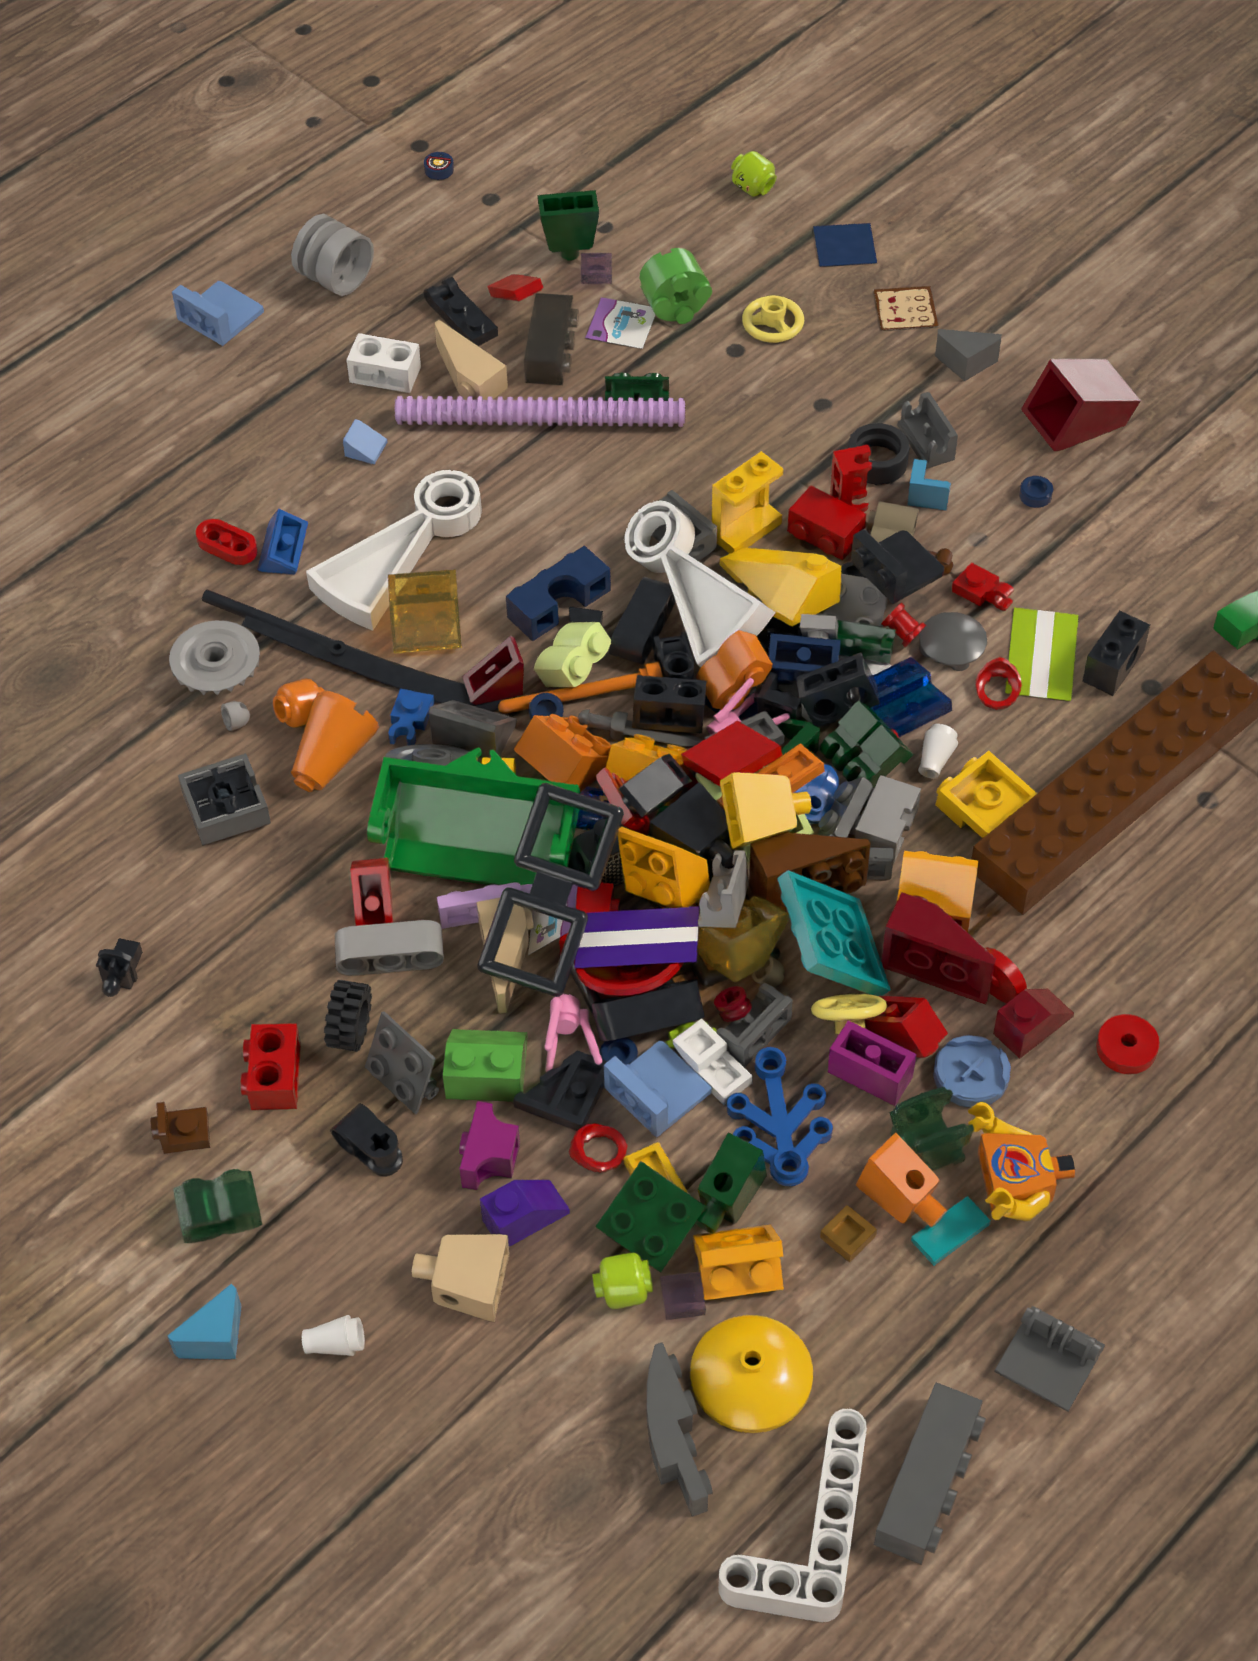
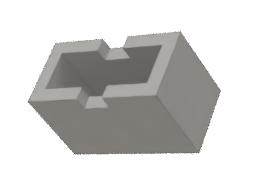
M880 775L875 788L872 787L863 805L865 807L863 814H859L856 818L850 834L855 835L857 839H868L871 843L870 848H893L894 864L904 843V837H901L904 830L909 831L918 812L921 788Z

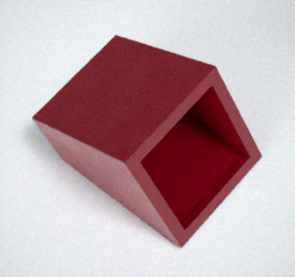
M1050 359L1021 410L1052 450L1061 451L1126 426L1141 400L1107 359Z

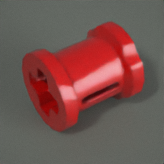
M901 602L880 625L884 628L896 629L895 634L901 638L902 645L906 648L927 625L923 622L918 623L904 609L905 605Z

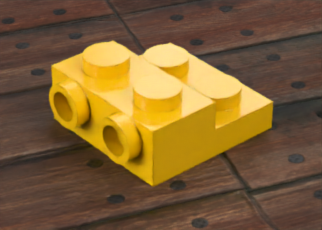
M988 750L978 759L976 757L971 758L964 765L961 773L955 778L948 777L939 785L936 791L938 796L935 806L960 828L967 824L979 836L984 838L1038 793Z

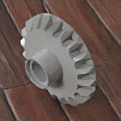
M208 621L189 628L177 638L170 651L169 663L173 676L177 678L180 685H186L190 692L199 690L205 695L208 691H213L218 695L220 690L224 689L232 692L237 684L244 686L246 678L254 676V669L259 667L260 649L254 635L245 627L230 621Z

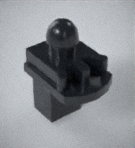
M119 938L114 950L103 949L99 951L96 967L99 969L103 982L102 992L106 996L114 997L121 988L132 989L134 982L138 979L136 967L143 953L140 942Z

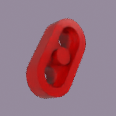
M208 519L201 522L196 528L195 533L198 546L202 550L229 563L245 565L252 562L257 556L258 549L255 537L238 527L220 519Z

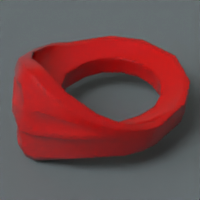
M999 657L989 661L980 670L976 679L975 688L979 700L985 706L995 710L1010 707L1016 702L1021 692V676L1016 667L1005 658ZM1000 676L1007 678L1008 684L1012 689L1011 695L1007 699L994 701L987 697L984 689L985 685L990 682L991 677Z
M596 1123L587 1124L575 1133L570 1142L569 1155L580 1166L593 1172L602 1173L617 1168L624 1161L628 1145L623 1135L615 1128ZM607 1137L616 1144L617 1155L611 1161H596L586 1156L583 1149L584 1143H588L592 1138Z

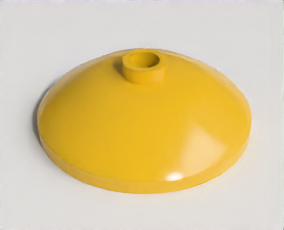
M743 1315L718 1323L701 1338L692 1356L690 1380L697 1402L714 1421L735 1431L761 1433L785 1425L803 1409L812 1389L813 1365L804 1342L788 1326L764 1316ZM754 1357L759 1360V1363L751 1366L745 1360Z

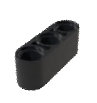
M648 577L642 578L613 632L609 647L610 655L642 665L646 662L653 648L652 637L660 635L676 602L670 584Z
M697 979L663 985L640 995L616 996L592 1003L599 1041L620 1039L692 1022L705 1017Z

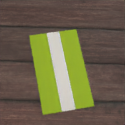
M1014 607L1009 662L1016 667L1021 676L1022 687L1019 695L1071 701L1079 615ZM1006 680L1005 693L1011 694V686L1008 684V680Z

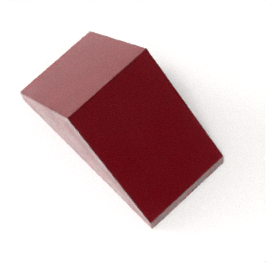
M509 636L462 676L471 703L477 705L523 695L524 662L514 637Z

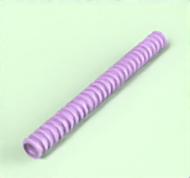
M397 396L395 400V420L398 425H402L403 421H407L408 425H412L413 421H417L418 425H422L423 422H427L428 425H432L433 422H437L438 425H442L443 422H447L448 425H452L453 422H457L458 425H462L463 422H467L468 425H473V422H477L478 425H483V422H487L488 425H493V422H497L498 425H503V422L513 425V422H517L518 426H522L523 422H527L528 426H532L533 422H537L538 426H542L543 423H548V426H552L553 423H558V426H562L563 423H568V426H572L573 423H578V426H583V423H588V426H593V423H598V426H603V423H608V426H613V423H618V426H623V423H628V426H633V423H638V426L648 423V426L652 427L653 423H658V426L662 427L663 423H668L669 427H673V424L683 427V424H685V401H683V398H679L678 401H673V398H669L668 401H663V398H659L658 401H653V398H648V401H643V398H638V401H633V398H628V401H623V398L613 401V398L609 397L608 401H603V397H599L598 401H593V397H588V400H583V397H578V400H573V397H568V400H563V397H558V400H553V397H548V400H543V397H538V400H533V397H528L527 400H523V397H518L517 400H513V397H508L507 400H503V397H498L497 400H493V397L489 396L487 400H483L482 396H478L477 400H473L472 396H468L467 400H465L462 396H458L457 399H453L452 396H448L447 399H443L442 396H438L437 399H433L432 396H428L427 399H423L422 396H417V399H413L412 396H407V399Z

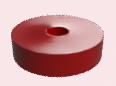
M986 947L985 949L996 958L990 994L996 999L1008 1003L1023 990L1027 989L1025 978L1018 967L1006 955L996 949Z
M1121 1014L1111 1017L1101 1026L1096 1049L1099 1058L1108 1068L1122 1074H1137L1147 1070L1154 1063L1160 1042L1157 1031L1148 1021L1136 1015ZM1122 1042H1130L1133 1046L1127 1047Z

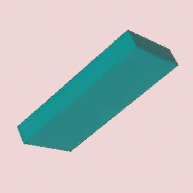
M967 1196L950 1208L934 1227L931 1228L927 1225L911 1237V1242L935 1266L988 1227L991 1220Z

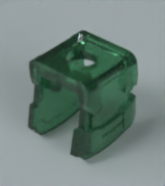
M945 1087L911 1097L897 1104L893 1111L889 1112L893 1125L891 1136L897 1133L932 1171L952 1163L956 1165L964 1162L966 1157L962 1148L970 1142L974 1130L973 1124L966 1125L965 1123L947 1128L943 1120L942 1111L944 1106L949 1104L953 1092Z

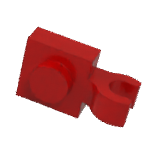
M972 562L952 582V592L978 606H981L986 600L1002 611H1006L1013 603V600L1008 597L1014 592V588L1008 583H999V576Z

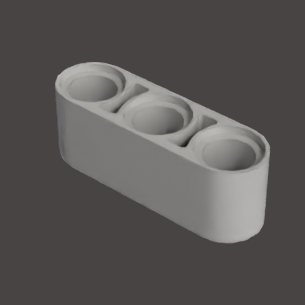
M432 920L344 927L335 933L336 969L341 974L356 976L438 967L444 960L442 927L439 923Z

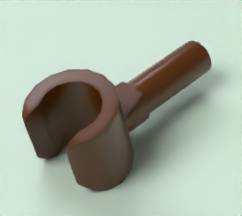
M942 548L937 553L929 551L944 566V575H949L954 565L951 561L953 557L952 552L947 548Z

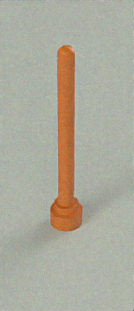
M659 662L644 664L645 668L638 669L639 673L541 693L554 694L561 702L635 688L637 675L663 676ZM541 693L502 700L498 704V709L503 714L527 710L532 699Z

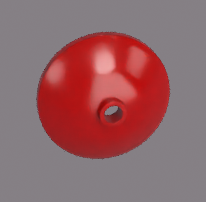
M684 962L575 968V972L580 981L594 991L611 996H634L647 993L665 984L680 970Z

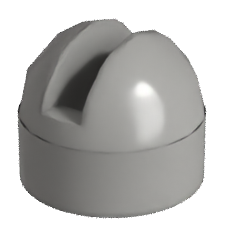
M232 701L221 705L222 718L229 731L240 729L249 721L250 713L244 703Z

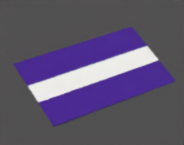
M699 907L586 913L588 915V922L575 958V968L696 962Z

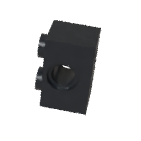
M1119 610L1088 654L1082 682L1114 696L1145 651L1151 624Z

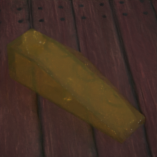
M753 896L750 900L744 899L736 928L699 927L698 925L697 953L712 968L736 983L765 966L789 921V913L761 897ZM646 899L654 909L670 908ZM699 899L697 902H695V903H694L692 906H690V907H699V916H700V906H699L700 899Z

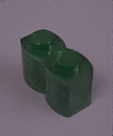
M231 1169L223 1172L213 1180H203L201 1178L188 1179L173 1189L184 1243L203 1242L223 1234L240 1233L263 1225L251 1171Z

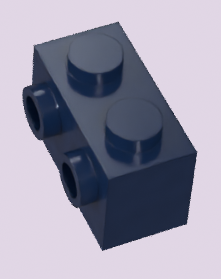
M771 633L768 657L773 666L770 672L778 674V684H793L794 681H797V676L839 661L841 640Z

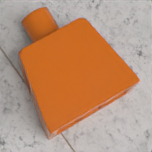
M894 1133L868 1159L856 1183V1186L903 1224L916 1213L932 1228L948 1211L932 1196L940 1182L939 1178L897 1133Z

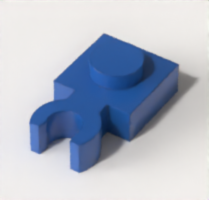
M400 689L390 714L391 724H393L388 732L390 744L394 745L398 736L406 735L407 746L415 745V729L425 730L429 720L430 707L434 706V695Z

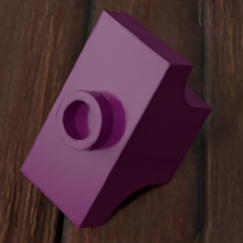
M477 1101L470 1131L462 1133L459 1154L463 1155L459 1169L462 1188L477 1190L480 1183L489 1177L502 1176L512 1178L520 1148L519 1126L499 1121L494 1116L492 1103Z

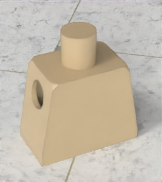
M445 1235L441 1239L438 1257L415 1254L412 1277L432 1280L431 1290L433 1302L495 1322L509 1258L508 1235Z

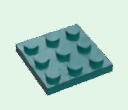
M789 870L779 876L777 879L782 891L781 898L787 907L792 923L791 930L797 938L802 954L801 961L806 970L871 995L883 996L891 989L861 900Z

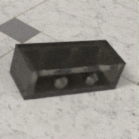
M535 294L524 357L525 383L563 385L565 372H571L572 354L568 353V351L574 350L575 331H572V328H578L579 309L573 308V295Z

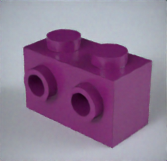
M848 1020L830 1047L827 1072L896 1106L913 1078L916 1054Z

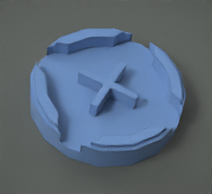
M966 1035L953 1038L938 1052L935 1058L933 1077L937 1089L945 1098L959 1106L973 1107L979 1102L991 1105L1001 1098L1007 1089L1011 1066L1006 1053L1001 1048L998 1049L992 1045V1041L980 1036Z

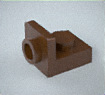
M165 1102L156 1103L157 1116L150 1119L153 1140H160L164 1154L210 1148L209 1117L206 1107L168 1112Z

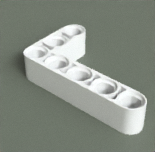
M841 1409L831 1416L829 1422L808 1566L745 1555L730 1556L721 1564L719 1570V1594L727 1605L817 1622H828L838 1616L843 1603L867 1430L866 1421L858 1411ZM842 1429H848L853 1431L856 1437L846 1440L837 1435V1432ZM843 1468L851 1476L847 1479H838L831 1474V1471ZM830 1508H838L846 1516L842 1519L834 1520L829 1518L825 1511ZM825 1548H831L836 1550L840 1557L834 1561H828L823 1559L819 1552ZM733 1575H742L748 1579L749 1583L742 1588H736L731 1586L727 1580ZM776 1582H783L788 1584L792 1591L786 1595H778L770 1589V1586ZM819 1589H825L830 1591L835 1598L830 1602H820L814 1598L813 1593Z

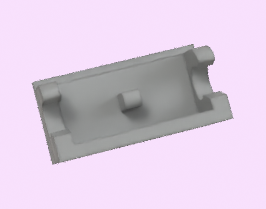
M745 851L734 852L732 861L734 867L731 869L722 866V857L719 853L715 855L712 863L714 876L711 879L708 891L702 894L699 903V927L736 928L749 886Z

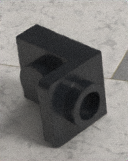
M770 672L765 683L759 684L755 691L754 701L758 705V714L765 711L773 719L775 716L788 713L790 715L789 719L801 721L802 703L800 699L791 693L779 692L778 674Z

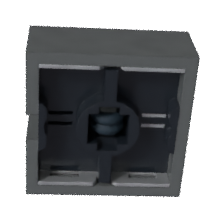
M246 753L178 775L182 794L202 846L271 824L267 804L259 784L257 785L255 774Z

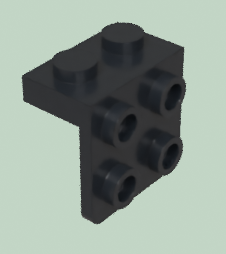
M865 529L853 535L851 563L892 604L897 603L944 575V566L908 531H898L879 543Z

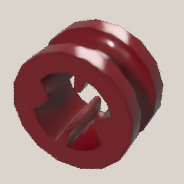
M740 986L727 988L721 991L714 999V1005L720 1011L719 1015L725 1022L737 1021L745 1017L752 1009L750 1000L746 998L745 990Z

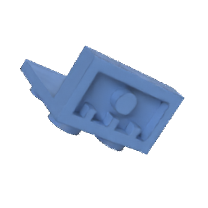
M217 281L201 295L195 291L192 292L182 285H179L172 291L177 319L222 346L264 313L263 305L222 281Z
M658 1041L631 1064L624 1065L616 1056L604 1064L605 1089L656 1138L711 1094V1086L663 1041Z

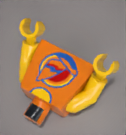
M979 1102L968 1109V1113L975 1116L974 1119L968 1122L969 1129L972 1132H978L982 1129L984 1134H981L978 1156L987 1192L985 1202L990 1205L992 1219L999 1220L1005 1216L1020 1221H1030L1053 1201L1057 1186L1056 1180L1075 1177L1072 1155L1050 1157L1047 1140L1044 1136L1033 1135L995 1117L992 1108L985 1102Z

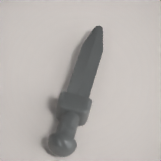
M585 709L578 715L580 725L585 724L588 727L610 731V737L618 741H622L624 735L634 737L635 734L651 737L657 742L681 747H694L704 741V739L687 732L632 728L633 721L627 720L628 713L615 712L611 718L590 713V709Z

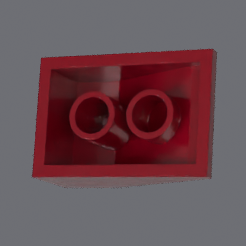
M901 892L885 927L881 959L883 968L986 1005L989 999L996 958L937 904L929 902L921 896H912Z

